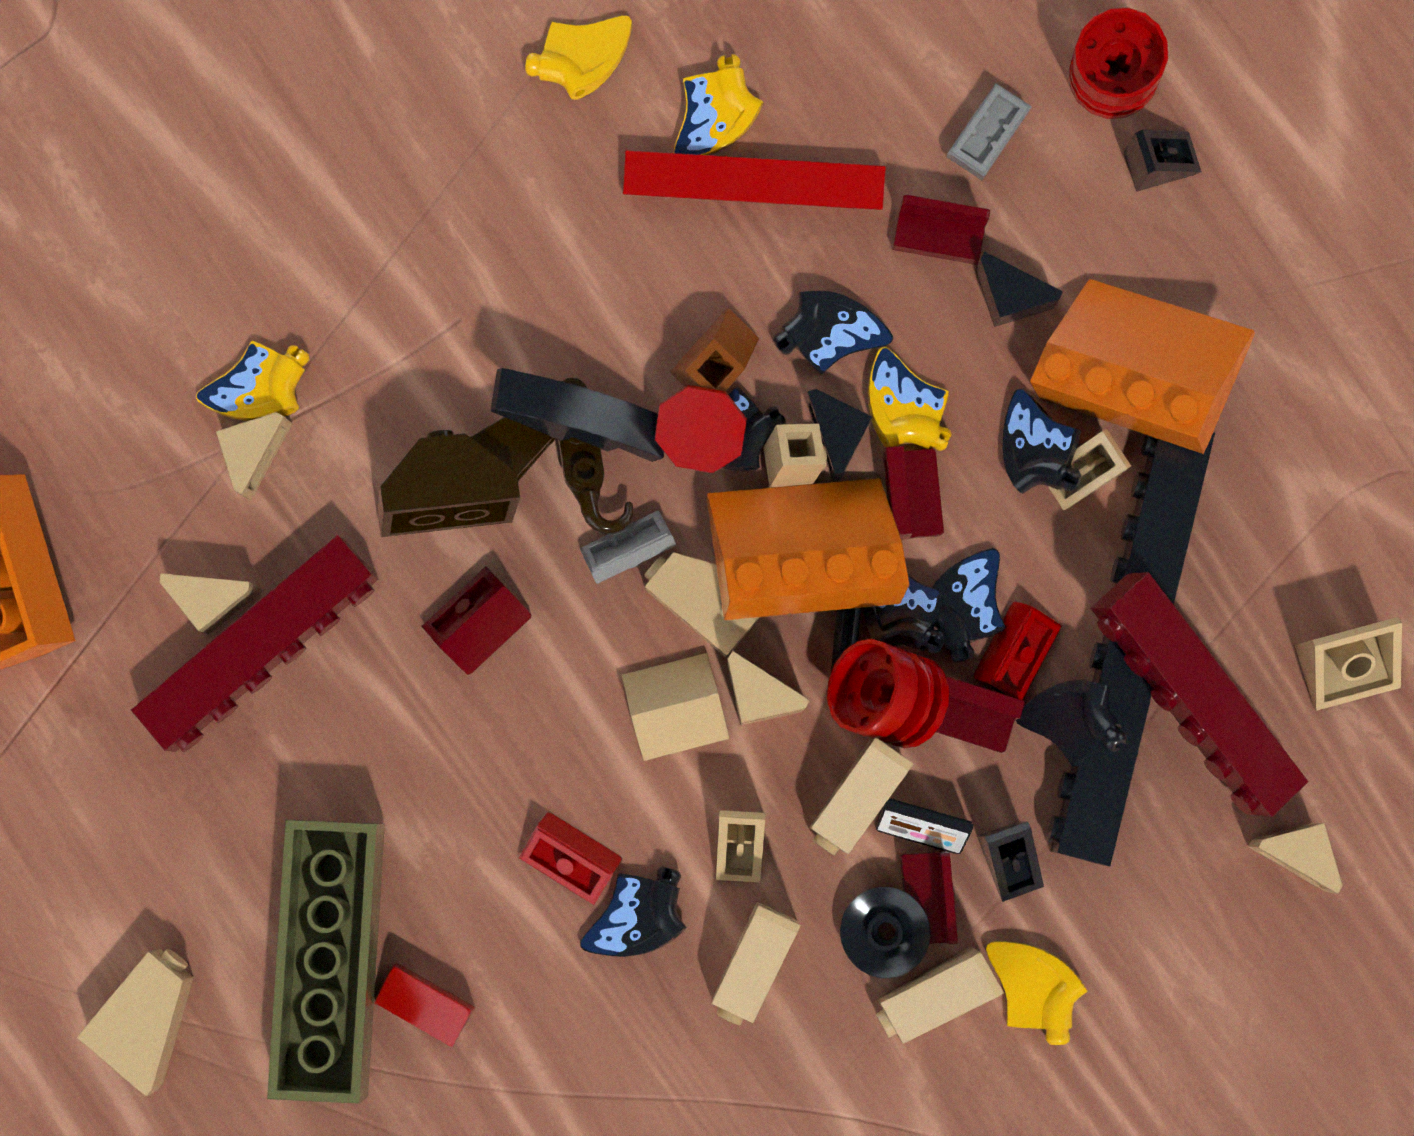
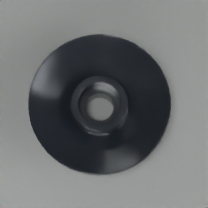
M877 887L861 893L848 905L842 917L840 937L847 957L859 970L877 978H895L910 972L922 961L929 947L931 929L925 910L913 896L897 888ZM887 922L894 926L895 936L893 938L885 939L881 936L879 928L882 923Z

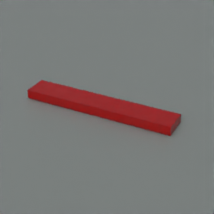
M625 150L623 195L883 210L886 166Z

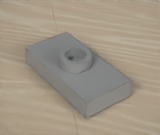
M995 83L946 157L980 180H983L1030 112L1032 106Z
M658 510L629 524L622 531L608 534L581 547L580 551L596 584L629 568L640 565L643 561L676 546V543Z

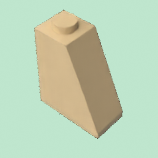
M673 552L667 560L660 556L644 575L649 580L645 585V590L725 658L730 655L761 618L724 620L716 564Z
M876 737L870 739L809 827L817 833L812 841L834 856L839 849L849 854L911 769L913 763Z
M758 901L756 902L712 998V1004L719 1007L716 1013L718 1016L741 1026L743 1019L751 1023L754 1022L801 926L798 920Z
M969 946L878 998L877 1000L883 1010L877 1012L876 1016L887 1036L890 1038L897 1034L904 1044L999 997L1004 992L982 953Z
M161 949L149 951L77 1037L145 1097L158 1091L164 1083L194 978L185 970L188 966L186 961L170 949H166L164 952Z

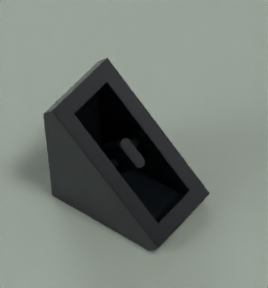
M1142 129L1134 134L1124 150L1136 192L1194 176L1202 172L1188 131Z
M984 252L976 268L994 327L1052 310L1063 291L987 252Z
M818 389L810 390L807 392L806 402L813 423L820 426L822 443L825 445L827 453V465L832 480L836 481L842 479L872 416Z
M1017 821L977 836L1002 902L1044 887L1032 830L1028 821Z

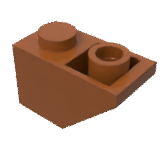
M726 308L673 367L670 373L684 387L693 385L726 391L745 370L759 338L730 308Z

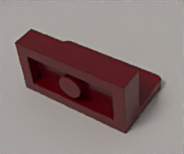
M904 195L899 209L892 250L978 265L985 227L991 210Z
M904 446L886 447L883 453L887 500L901 540L941 536L944 533L936 451L934 449L904 451Z
M485 566L421 627L461 670L470 675L516 633L532 615L490 569Z
M946 677L949 685V705L943 723L935 733L999 753L1005 752L1016 719H1020L1025 701Z
M940 851L900 855L903 891L913 896L927 914L931 929L929 944H958L950 852Z

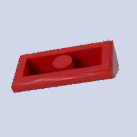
M1014 601L1003 619L1006 627L1005 630L994 635L973 677L1003 695L1023 700L1062 626L1033 606Z
M549 812L545 814L536 826L519 856V859L593 905L599 899L622 861L618 854Z
M399 963L393 965L375 1001V1004L450 1047H453L475 1009L473 1005Z

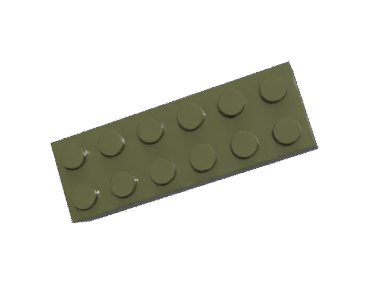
M315 820L285 821L267 1099L359 1104L368 1097L385 824Z

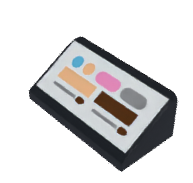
M889 798L880 810L876 830L880 833L953 854H960L972 833L974 824H972V821Z

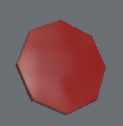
M687 385L660 403L655 441L676 467L714 473L741 455L747 418L726 391Z

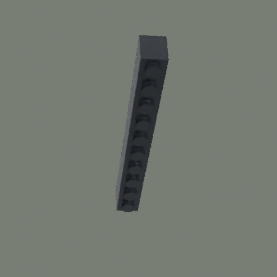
M1214 432L1204 454L1145 435L1141 455L1147 456L1144 472L1138 471L1133 482L1131 497L1137 498L1133 515L1127 514L1124 520L1121 540L1127 542L1123 558L1117 556L1114 561L1110 582L1117 584L1129 573L1149 572L1174 605L1215 437ZM1103 635L1102 643L1096 642L1094 644L1090 657L1089 667L1095 669L1092 682L1111 686L1109 707L1121 724V731L1126 734L1127 740L1125 744H1117L1120 750L1116 752H1109L1101 745L1079 766H1071L1070 773L1063 772L1057 797L1062 798L1063 803L1060 815H1053L1047 832V841L1053 842L1050 852L1110 867L1153 689L1143 677L1135 674L1124 661L1126 654L1120 646Z

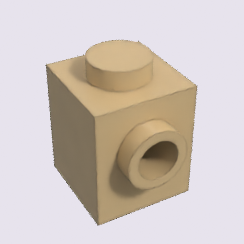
M819 424L776 425L763 447L769 487L813 484L820 472L826 467L827 453L825 445L822 443Z

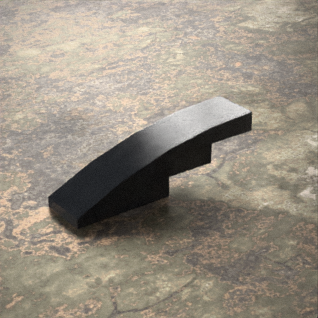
M505 368L497 370L491 412L561 441L574 437L607 452L620 448L651 462L664 458V451L655 441L658 413L594 390L558 380Z

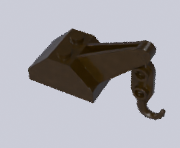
M567 378L562 381L587 388L585 383L577 378ZM505 417L471 437L465 433L454 434L451 430H437L428 433L425 438H419L380 486L378 519L381 537L512 523L520 500L518 482L556 438ZM574 437L563 441L558 440L564 480L578 501L585 522L593 530L603 534H614L622 531L630 524L633 517L632 502L625 503L624 513L617 520H606L599 513L598 499L604 480L601 449Z

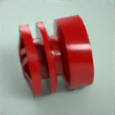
M1131 8L1109 9L1094 16L1080 32L1069 67L1070 88L1077 102L1089 113L1105 119L1126 118L1141 111L1153 98L1168 62V41L1160 25L1146 13ZM1115 65H1118L1122 68V71L1118 72L1115 77L1111 76L1108 73L1109 69L1112 70Z
M866 639L857 641L847 648L834 664L828 681L827 703L831 717L841 728L874 739L876 737L882 742L901 748L920 746L929 740L943 723L949 705V685L944 671L935 661L881 641Z

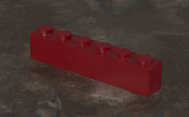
M336 535L131 709L132 713L164 751L176 752L180 749L182 752L189 750L203 738L204 735L201 732L203 728L213 720L217 723L223 721L238 708V705L235 703L237 699L248 690L253 694L263 688L272 679L269 672L282 661L287 665L297 659L306 650V646L303 643L316 632L322 636L330 631L340 621V617L337 614L350 603L356 607L364 602L374 592L372 585L379 579L347 541Z
M1149 572L1127 574L1090 608L1099 619L1097 626L1109 640L1116 642L1126 654L1124 661L1135 674L1147 681L1153 689L1151 696L1162 709L1171 712L1180 724L1178 726L1179 733L1191 745L1198 747L1206 758L1204 761L1206 768L1217 779L1225 782L1232 791L1231 799L1242 812L1248 815L1273 817L1309 782Z

